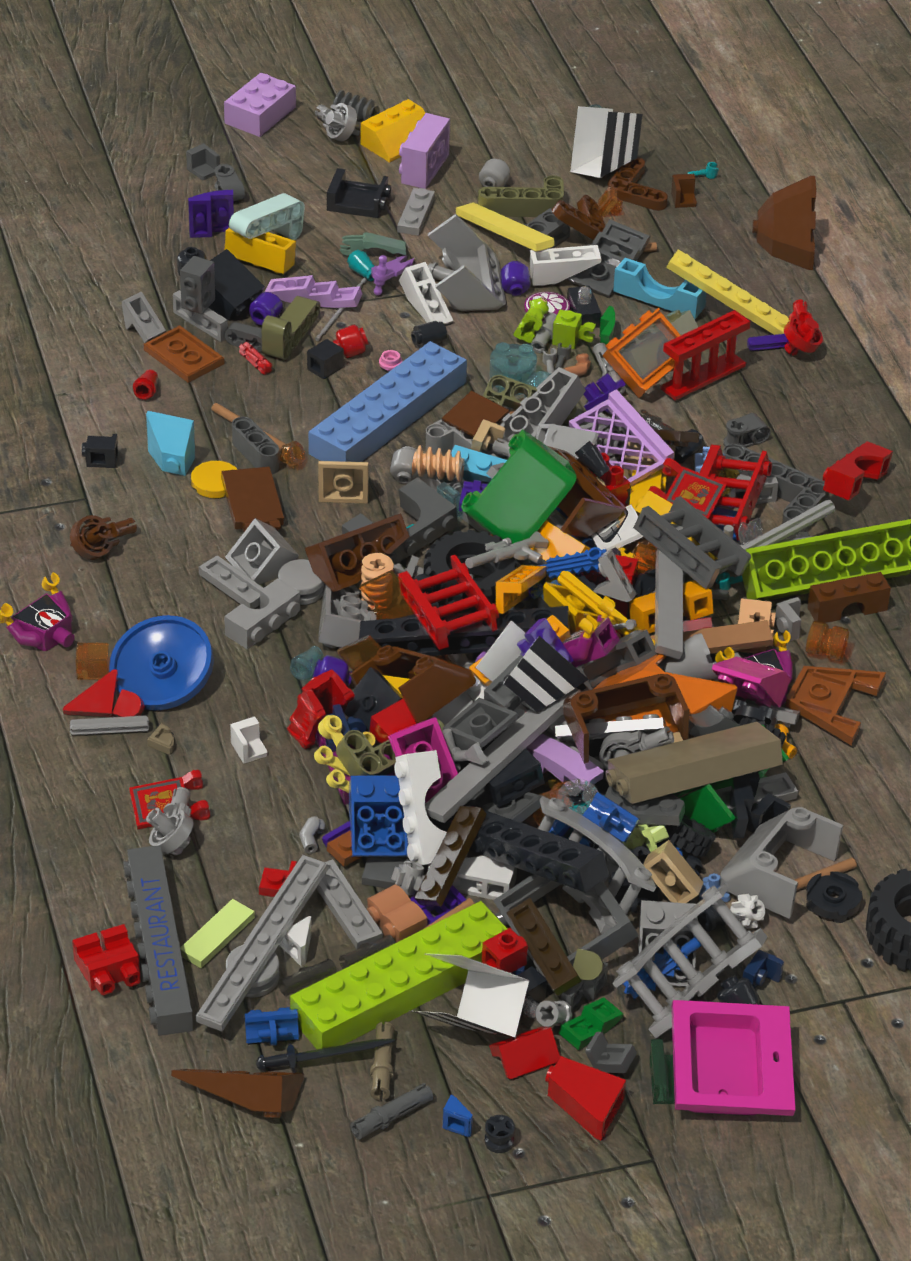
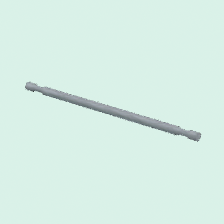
M363 278L361 280V283L358 284L356 287L360 286V288H362V285L366 283L367 279ZM346 307L339 308L320 334L316 336V341L321 339V336L326 333Z

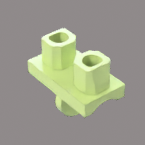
M637 824L626 843L623 842V844L629 849H634L642 846L645 842L649 851L652 852L657 849L656 844L668 839L669 835L664 825Z

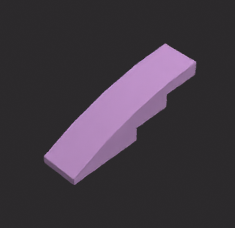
M313 275L271 279L265 292L277 295L285 302L291 303L296 296H301L319 301L320 307L329 308L357 307L362 296L360 286L339 288L337 281L315 283Z
M540 734L526 747L541 763L543 774L549 771L561 782L569 779L585 791L603 779L604 771L590 760L589 763L584 764L580 753L544 734Z

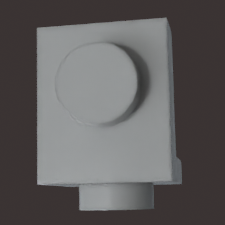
M798 597L777 603L775 624L781 633H784L785 630L790 633V641L799 639L801 619L799 615L801 600Z

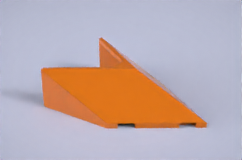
M659 653L637 666L627 668L604 679L594 688L597 689L657 674H668L675 678L689 708V715L700 713L707 709L709 705L719 710L723 706L732 712L737 686L734 684L664 672L658 664L667 656ZM666 702L598 717L605 719V722L616 721L617 717L629 716L632 717V720L643 719L644 715L657 714L659 718H664L666 726L670 728V731H679Z

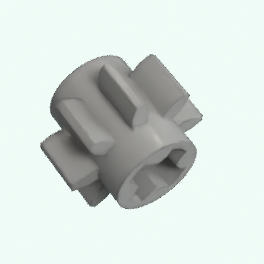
M404 861L403 865L399 864V867L394 868L391 879L396 881L395 884L401 887L407 895H415L426 875H423L424 867L419 863Z

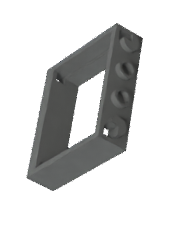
M533 874L493 900L500 910L495 915L504 926L509 924L511 929L520 936L506 912L529 898L535 902L561 884ZM602 880L593 889L617 925L580 949L595 952L604 959L639 935ZM528 950V966L534 963L537 967L536 970L544 976L538 964L536 963L530 951ZM577 951L567 957L572 966ZM547 981L548 986L550 987V989H551L552 992H553L552 987L550 986V984H549L548 981Z

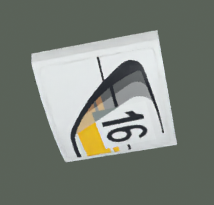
M632 505L626 506L619 518L591 535L596 547L601 550L607 549L609 551L612 549L614 551L643 537L633 528L638 515Z

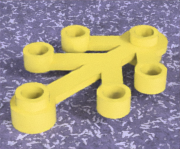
M328 715L319 723V733L326 739H332L337 747L344 737L341 733V719L335 715ZM363 732L373 746L376 741L374 735L370 732ZM321 746L314 753L315 760L319 764H326L335 768L326 778L328 785L349 793L350 781L345 780L344 773L349 776L350 774L339 758L333 756V752L329 747ZM321 752L326 755V758L321 755ZM333 776H335L339 782L335 781Z

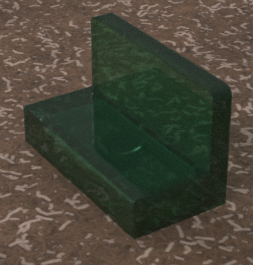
M651 1039L649 1063L653 1104H675L673 1055H664L663 1039Z

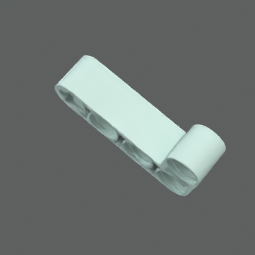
M282 193L234 213L229 221V228L248 239L274 230L291 240H295L300 236L303 229L305 204L286 193Z

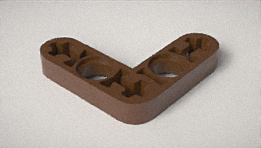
M640 157L621 166L608 182L607 193L614 199L656 211L664 210L667 207L668 195L665 192L637 184V181L645 171V161Z
M584 195L577 202L578 209L562 200H559L551 209L552 213L560 221L592 240L605 228L598 204L588 195Z

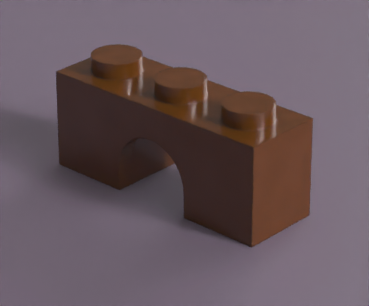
M881 572L811 585L808 610L817 625L841 620L843 609L855 602L864 615L888 611L891 587Z

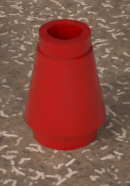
M146 370L145 373L134 381L133 391L139 399L145 400L154 396L158 374L154 370Z

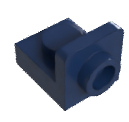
M758 950L743 971L742 978H748L754 988L757 985L762 986L766 978L778 983L782 978L784 961L772 954Z

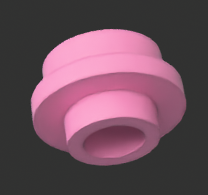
M394 350L384 351L379 358L380 367L387 371H391L402 363L400 354Z

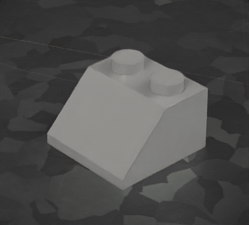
M255 518L225 558L233 567L260 585L277 578L280 568L284 564L296 560L299 555L274 527Z

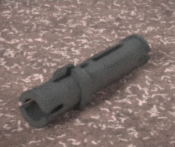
M422 1083L415 1089L381 1107H373L370 1113L350 1123L353 1135L358 1140H361L375 1130H384L395 1119L432 1101V1090L428 1085L426 1086V1083Z

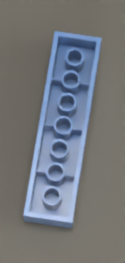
M431 341L311 429L308 432L309 455L320 461H364L465 384L467 360Z

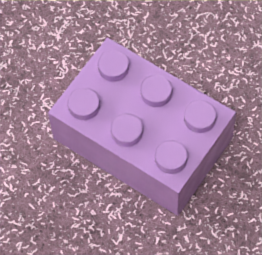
M259 73L224 101L225 124L258 137L262 136L296 108V86L284 80L271 77L268 74Z
M425 113L422 119L417 121L415 129L409 133L408 139L405 143L401 144L399 155L402 156V162L399 167L402 184L424 189L430 184L449 156L450 118Z

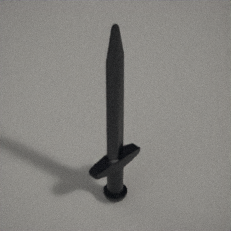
M395 1039L367 1040L295 1053L294 1046L288 1044L286 1054L269 1057L261 1055L256 1061V1066L261 1072H266V1069L289 1065L292 1073H296L297 1062L372 1049L392 1043Z

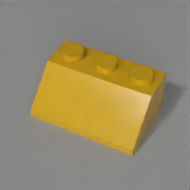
M407 99L361 122L360 144L389 163L402 157L399 155L400 146L406 142L409 133L413 132L417 121L421 120L425 115L424 109Z

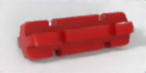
M249 342L239 345V353L263 375L272 372V363Z

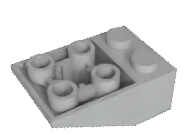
M540 424L536 439L546 446L565 450L578 459L575 452L588 441H591L593 445H597L599 434L561 425Z
M641 900L638 954L696 904ZM685 925L671 939L676 945L678 944L681 947L695 936ZM662 946L656 953L664 954V947ZM696 950L687 956L694 968L696 965ZM674 970V978L665 976L673 987L686 988L689 985L687 982L688 978L681 971Z

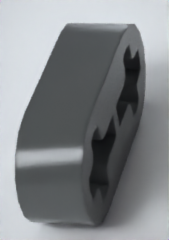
M235 322L225 331V339L231 345L239 347L240 344L249 342L258 352L262 351V329Z

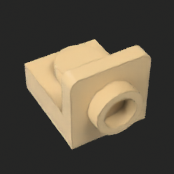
M483 419L473 438L471 450L482 452V450L487 451L490 443L493 444L495 440L497 441V438H504L506 429L496 423Z

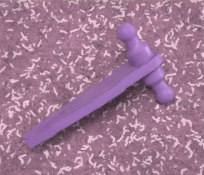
M381 255L379 257V265L371 268V274L376 285L374 294L380 296L383 292L382 286L385 284V281L393 276L397 277L402 274L406 267L413 265L414 258L404 262L407 259L406 255L396 257L395 260L387 262V257Z

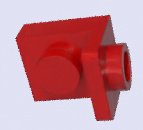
M291 861L289 871L264 867L259 885V895L275 897L297 864V861Z

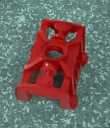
M332 669L313 677L302 687L303 692L297 697V708L289 719L291 724L287 727V730L304 749L309 748L315 743L318 725L325 715L332 714L333 705L340 704L344 713L347 704L354 699L353 691L346 686L339 675Z

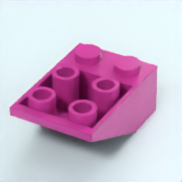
M737 656L712 666V670L718 676L720 682L737 686L736 699L746 701L749 698L756 700L755 703L757 705L769 708L771 705L780 708L791 680L783 670Z

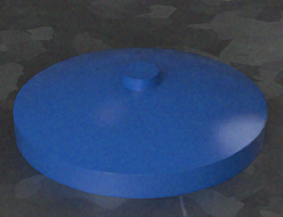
M157 616L136 624L124 633L112 651L109 672L113 669L118 670L116 690L119 695L121 690L124 689L141 697L145 710H166L189 701L201 691L212 673L214 653L206 633L193 621L179 616Z

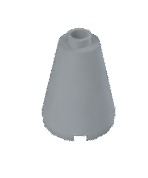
M702 633L695 634L683 642V653L680 659L667 656L658 664L664 672L719 681L718 676L712 670L714 662L711 659V653Z

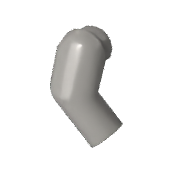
M317 816L308 818L299 833L304 851L307 854L317 851L318 846L314 835L315 833H322L321 829H325L324 820L319 819Z

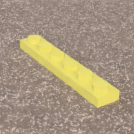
M679 249L677 250L666 268L774 335L784 334V326L789 321L786 315L781 314L765 302L752 296L728 279L691 258L688 254L683 253Z

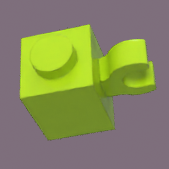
M560 309L553 322L552 345L558 346L559 343H562V347L568 348L571 345V349H575L579 339L592 342L595 334L587 331L593 332L596 324L587 322L581 325L582 314Z

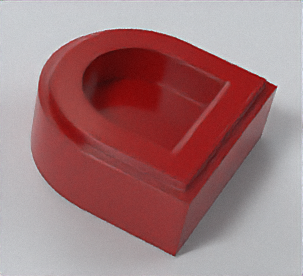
M122 689L112 714L118 717L140 716L144 710V702L137 694Z

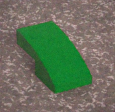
M612 306L607 308L600 320V343L605 345L614 339L615 311Z
M603 997L585 1005L580 1016L561 1024L559 1034L577 1050H580L590 1043L596 1032H603L605 1034L623 1018L624 1013Z

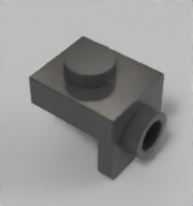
M596 1032L586 1048L587 1057L593 1068L606 1073H626L637 1054L633 1044H608L603 1032Z

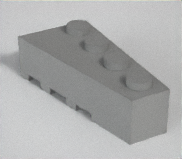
M558 367L536 388L537 391L531 397H526L520 402L521 406L511 415L508 413L502 419L503 423L500 426L506 429L503 440L509 442L522 429L536 438L540 424L562 425L586 391L579 376Z

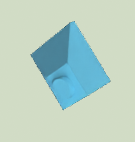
M147 411L148 452L162 471L185 476L195 460L194 420Z

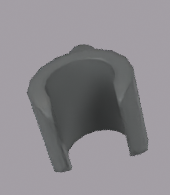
M562 343L558 344V361L555 370L558 367L561 368L565 360L570 359L571 345L568 348H562Z

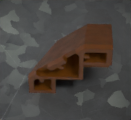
M809 176L772 193L758 210L757 220L752 222V233H756L757 243L771 256L807 270H813L815 255L813 230L816 228V211L814 210L817 188L815 176Z

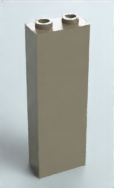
M753 722L608 759L606 779L609 786H612L621 796L631 804L783 765L781 739L760 723Z

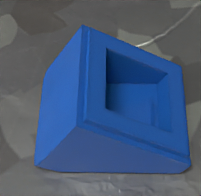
M450 1095L443 1109V1129L471 1137L473 1115L454 1095Z

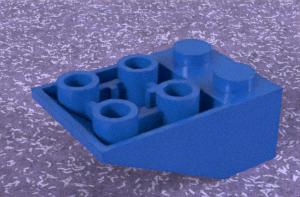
M397 776L350 777L349 817L352 857H408V838L403 828L404 811L399 801L400 785Z

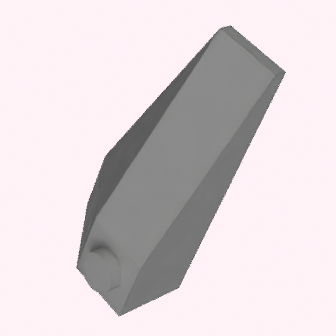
M326 584L324 586L318 642L323 643L326 647L344 648L359 640L360 622L376 620L375 613L367 610L368 603L359 598L360 592L355 585L335 592Z

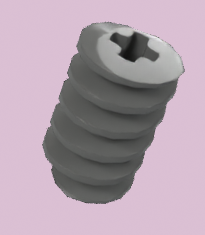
M340 90L333 101L334 105L344 103L352 106L357 113V122H363L380 113V108L378 105L375 106L374 100L371 99L367 103L366 97L361 99L359 95L352 97L350 92L345 95L344 90Z

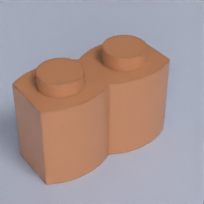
M396 884L367 899V911L375 923L382 928L384 936L389 941L392 940L394 943H397L427 927V916L415 902L411 901L406 892Z

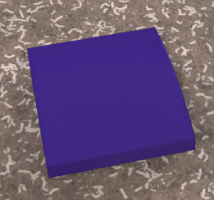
M233 190L207 192L188 198L190 238L212 237V232H226L229 228V221L234 214Z

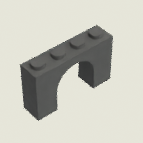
M418 477L399 489L400 507L418 521L410 528H407L410 537L391 554L387 555L392 559L394 565L413 555L416 551L458 525L457 507ZM360 513L342 525V533L345 534L373 522Z

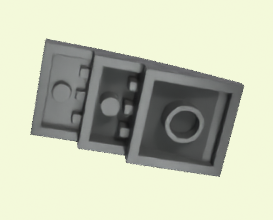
M609 219L603 231L597 234L592 245H598L601 263L569 277L568 281L579 286H590L593 292L609 298L614 293L615 268L624 258L637 261L649 243L650 236Z

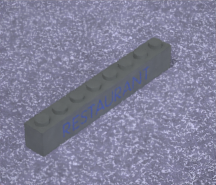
M161 845L127 849L128 861H123L125 878L130 877L131 880L126 882L128 898H134V901L130 902L132 919L137 918L138 922H134L135 938L141 939L142 942L137 943L139 960H145V964H141L143 982L149 981V985L145 986L147 1003L152 1002L153 1007H149L151 1025L156 1024L158 1036L193 1031L192 1009Z

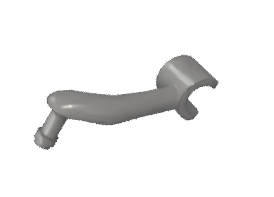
M551 348L550 354L543 351L542 361L543 364L547 365L548 377L554 372L557 356L555 348Z

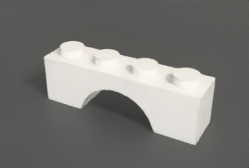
M437 750L395 757L394 770L397 778H399L400 785L399 801L404 811L403 828L407 833L409 844L407 846V855L410 861L420 865L432 863L447 833L432 824L425 810L426 793L429 787L441 778Z

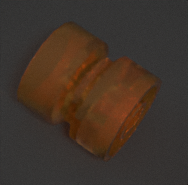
M813 621L807 638L806 653L818 656L826 653L827 658L842 661L848 644L850 630L839 626H834L830 629L826 623Z

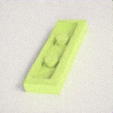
M232 899L180 947L182 958L202 968L255 918V911Z

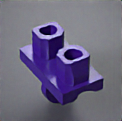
M607 373L596 382L598 387L594 382L588 384L583 394L588 400L584 408L588 411L606 401L609 393L616 389H621L626 383L622 379L615 382ZM608 409L604 410L607 413L611 414V412Z

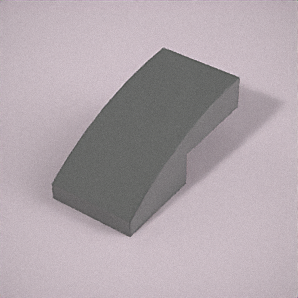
M603 962V972L598 978L594 980L581 979L580 983L561 994V1000L568 1002L572 1013L583 997L594 1002L607 983L608 963Z

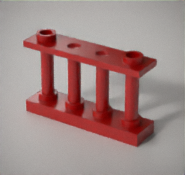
M733 310L664 343L663 352L674 359L673 379L661 384L660 389L676 401L745 367L746 362L735 354L738 334L750 329L751 321L736 310ZM727 340L726 353L718 357L719 343ZM709 349L708 362L701 365L702 352ZM692 357L691 370L683 374L684 360Z
M711 444L700 470V473L727 483L726 488L746 490L743 499L722 496L717 506L739 508L736 517L712 514L709 519L715 525H732L736 540L741 541L745 531L749 530L751 515L766 478L771 475L772 462L769 461L767 451H762L758 462L726 459L722 454L721 445ZM724 468L753 472L751 480L718 477Z
M456 555L450 556L451 570L419 581L417 579L413 580L408 571L398 574L402 597L439 650L449 647L447 636L450 635V632L485 620L492 631L498 630L496 619L499 618V613L496 605L488 601L470 576L465 563H461ZM454 579L458 582L456 585L430 594L422 593V590ZM462 593H466L468 598L439 608L436 606L432 607L431 605ZM474 606L478 610L448 622L441 620L442 617Z

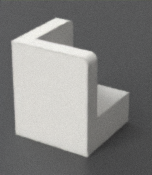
M256 717L230 724L231 744L243 764L267 756V749L260 740L259 722Z

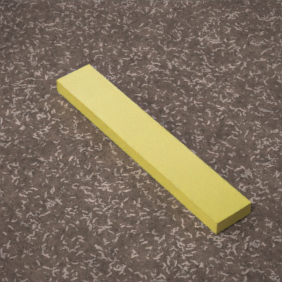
M474 202L456 207V214L459 217L536 252L554 246V238Z

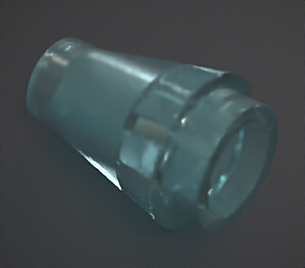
M312 646L307 651L295 656L291 660L290 665L292 675L301 680L310 678L314 673L318 659L323 657L321 649Z

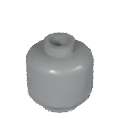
M501 159L488 160L479 172V181L483 187H504L510 177V169Z
M409 446L402 447L394 452L390 467L391 475L402 484H408L415 478H419L417 470L412 476V462L417 449Z

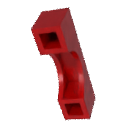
M868 441L856 447L854 451L846 454L845 457L838 460L831 467H827L823 474V481H825L823 490L846 500H851L859 494L863 477L878 480L888 473L893 451Z

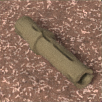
M382 1022L376 1025V1039L393 1038L394 1026L391 1023L385 1022L384 1031H382ZM393 1042L375 1048L374 1064L370 1067V1074L373 1078L371 1096L376 1100H381L382 1090L383 1100L390 1096V1079H392L394 1073L391 1065Z

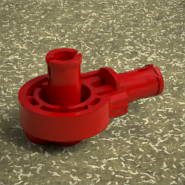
M802 299L796 300L793 303V312L789 316L788 323L784 326V334L789 340L784 345V348L789 354L792 352L793 356L799 350L813 353L823 342L822 333L818 329L819 325L813 319L812 314L808 312L807 302L804 301L803 303Z

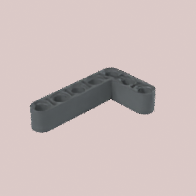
M728 444L723 449V456L726 459L758 462L761 455L738 444ZM769 458V461L772 462V472L767 478L776 477L778 481L777 497L790 502L783 511L782 524L828 500L829 492L823 490L825 481ZM724 468L722 472L737 479L742 470ZM811 525L807 526L806 528L796 532L795 534L787 538H795L799 532H806Z

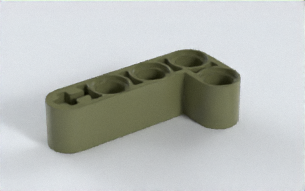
M550 175L544 178L543 188L483 187L478 190L477 204L505 217H538V215L549 208L552 209L559 200L564 201V182L561 177Z
M296 296L280 318L267 315L263 321L261 331L262 353L286 360L318 318L320 302Z
M495 375L490 378L483 397L502 407L507 406L517 410L521 406V401L517 400L515 395L523 393L529 398L537 389L503 375ZM496 385H501L505 390L498 393L492 388ZM576 405L561 426H569V421L576 417Z
M437 719L440 729L442 731L444 724L439 719ZM351 730L344 735L336 748V754L350 776H385L394 771L396 756L389 740L373 748L362 732ZM348 744L353 745L355 749L350 748ZM384 754L388 755L392 760L387 759ZM363 766L368 767L371 772L366 771Z

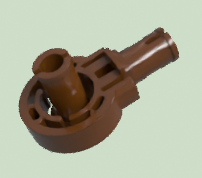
M89 515L80 519L72 526L70 546L81 557L95 560L107 554L112 547L119 544V539L114 540L115 538L135 533L137 525L129 526V524L135 522L133 518L106 524L111 521L110 517L102 519L95 515Z

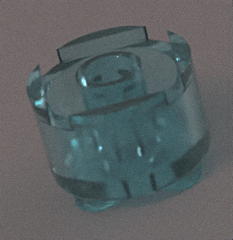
M498 343L490 355L489 380L495 375H503L533 387L535 386L537 356L533 351V347L529 344ZM496 385L498 392L505 390L503 386Z

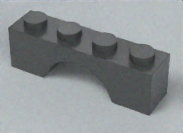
M635 630L622 637L606 656L577 666L576 668L589 679L577 687L580 689V692L592 690L606 678L627 668L637 666L658 654L655 652V645L648 631Z

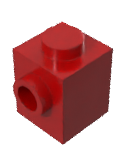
M508 928L483 942L482 963L512 973L527 964V942L522 936H518L511 928Z

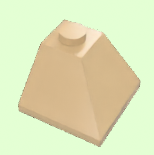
M319 461V502L368 504V462Z

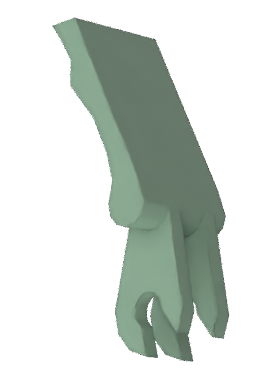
M365 232L363 235H345L342 237L344 239L342 243L346 245H340V251L344 255H350L355 250L362 251L369 248H380L392 254L400 253L406 256L405 241Z

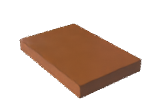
M180 325L144 343L145 352L187 383L225 364L222 355Z

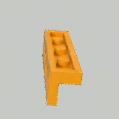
M521 565L496 582V607L498 613L504 614L528 597L529 588L546 577V566Z

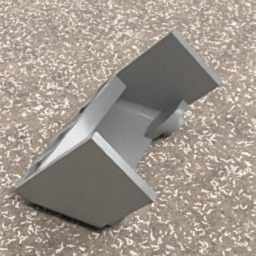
M457 214L428 233V237L442 249V261L448 269L452 268L454 270L453 273L437 283L435 287L448 299L450 305L455 310H498L506 304L504 290L501 286L499 260L496 254Z
M792 808L758 826L721 871L720 886L726 883L729 887L727 892L736 896L748 893L750 896L757 895L766 909L790 919L798 882L775 872L778 866V860L774 856L775 852L786 840L835 861L838 856L843 825L811 812L806 808Z

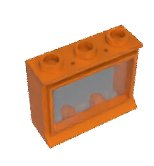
M660 308L656 309L653 313L648 310L639 318L641 322L638 325L631 324L622 332L624 334L622 338L618 340L615 337L605 346L607 350L602 355L638 398L642 397L653 385L655 386L666 374L674 370V359L663 352V345L681 335L659 311Z

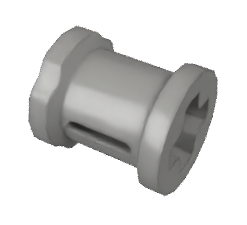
M564 1000L554 1002L543 1001L536 1009L537 1021L544 1027L561 1026V1024L571 1020V1006Z

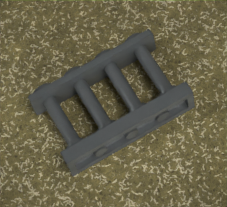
M681 496L675 499L669 513L659 515L650 506L642 508L633 527L705 589L712 587L720 570L727 567L736 575H742L751 559V555ZM675 522L677 525L682 526L683 529L678 531L670 523ZM688 538H694L700 545L696 546ZM710 552L719 560L714 561L706 553Z

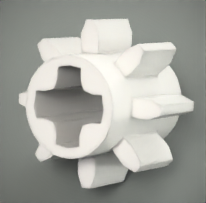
M741 894L738 895L737 902H732L731 912L746 929L757 928V921L764 920L765 907L757 895Z

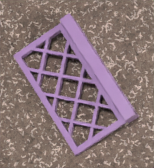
M617 389L608 394L606 401L569 421L571 428L596 432L599 434L598 438L607 439L606 446L597 445L600 453L622 455L621 462L609 460L612 466L616 465L622 469L636 470V475L627 479L630 482V487L664 468L663 463L667 458L674 460L673 450ZM608 409L612 414V419L601 418L598 415ZM589 422L593 423L592 430L582 429L579 424ZM596 425H610L609 432L595 431ZM613 427H624L627 430L626 435L612 433ZM611 439L625 441L624 447H611ZM628 442L639 443L641 450L627 449ZM625 455L639 457L638 464L624 462ZM642 457L651 458L656 463L651 466L641 465Z

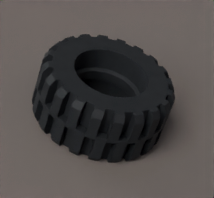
M468 530L463 533L456 531L453 535L447 534L442 536L440 541L434 542L430 549L427 550L423 574L431 577L451 570L450 556L456 555L461 563H465L467 558L489 552L485 550V544L501 542L502 538L497 535L493 537L489 532L482 531L478 533L475 530ZM512 557L497 563L491 561L468 568L469 574L483 577L473 578V580L488 601L496 605V582L521 566V562ZM454 579L434 586V591L458 584V582ZM462 593L439 601L438 604L439 606H445L468 598L466 593ZM474 606V607H471V612H468V613H474V612H477L478 610H477L476 607Z
M907 869L897 871L896 875L891 873L874 887V891L870 896L865 929L868 942L873 945L872 949L878 956L883 955L885 962L890 965L893 963L897 965V969L903 971L906 969L911 970V922L903 918L904 916L911 915V871H907Z

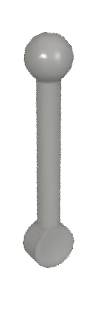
M629 619L625 623L614 624L613 627L615 630L623 628L633 630L636 628L637 623L634 619Z

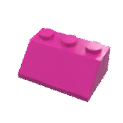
M436 717L388 736L396 757L404 754L437 750L441 778L429 787L425 796V803L458 774Z

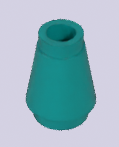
M360 250L353 251L347 259L349 268L369 281H374L371 274V268L374 267V264L366 252Z

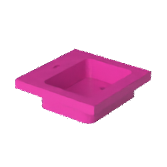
M673 1000L671 1009L675 1110L735 1115L767 1114L794 1116L795 1094L789 1006Z

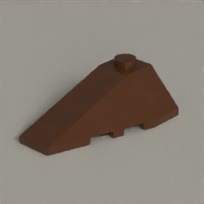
M400 513L304 549L313 573L335 592L357 584L361 580L362 560L365 556L372 553L389 555L410 536Z
M210 1069L171 1070L172 1077L252 1111H263V1117L279 1118L282 1112L292 1111L304 1080V1073L266 1071L250 1074L248 1071L240 1070L226 1071V1073H223L222 1070Z

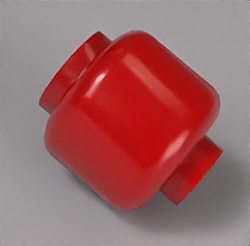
M355 324L338 330L336 332L337 339L333 341V343L344 349L345 358H351L364 353L366 345H369L363 327L359 328Z

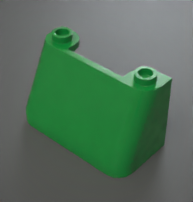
M523 429L509 441L508 446L510 447L509 453L511 456L481 493L478 491L468 493L461 505L462 510L493 536L497 535L502 540L510 538L512 544L528 539L535 531H538L571 490L577 478L567 459Z

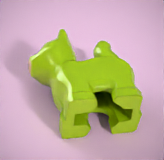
M543 297L529 301L530 308L513 334L518 339L531 343L535 337V331H539L542 326V319L549 311L547 300Z

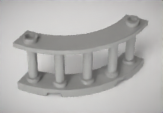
M544 796L540 798L542 813L546 815L538 829L549 832L554 821L557 819L574 828L569 840L579 843L583 835L599 845L597 850L603 851L605 858L609 854L617 862L619 867L607 888L615 898L627 877L628 882L631 884L619 904L626 915L641 888L652 892L655 891L656 885L651 877L652 873L619 840L581 814L566 807V804L560 799H549ZM565 885L562 889L579 903L585 901L590 906L589 914L596 922L601 934L617 925L593 888L585 893Z
M726 883L719 888H716L714 885L701 895L703 900L658 935L632 961L626 962L616 971L619 975L612 984L617 988L625 981H628L654 1014L652 1018L655 1021L650 1026L649 1031L655 1038L672 1027L671 1005L673 1000L690 1001L696 994L698 996L703 995L719 980L717 976L725 970L724 968L727 965L733 969L761 948L767 939V935L761 928L754 933L750 930L746 931L721 899L729 888ZM711 905L738 938V944L727 953L718 948L695 918ZM685 925L712 957L710 961L713 964L703 973L696 971L671 939ZM662 946L688 978L687 982L689 985L682 992L676 991L651 960V957ZM642 967L667 997V1007H662L637 975Z

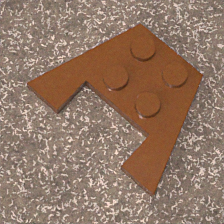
M803 666L786 698L785 706L792 710L800 711L801 716L852 746L860 730L861 722L839 716L838 714L851 689L877 696L885 681L886 672Z

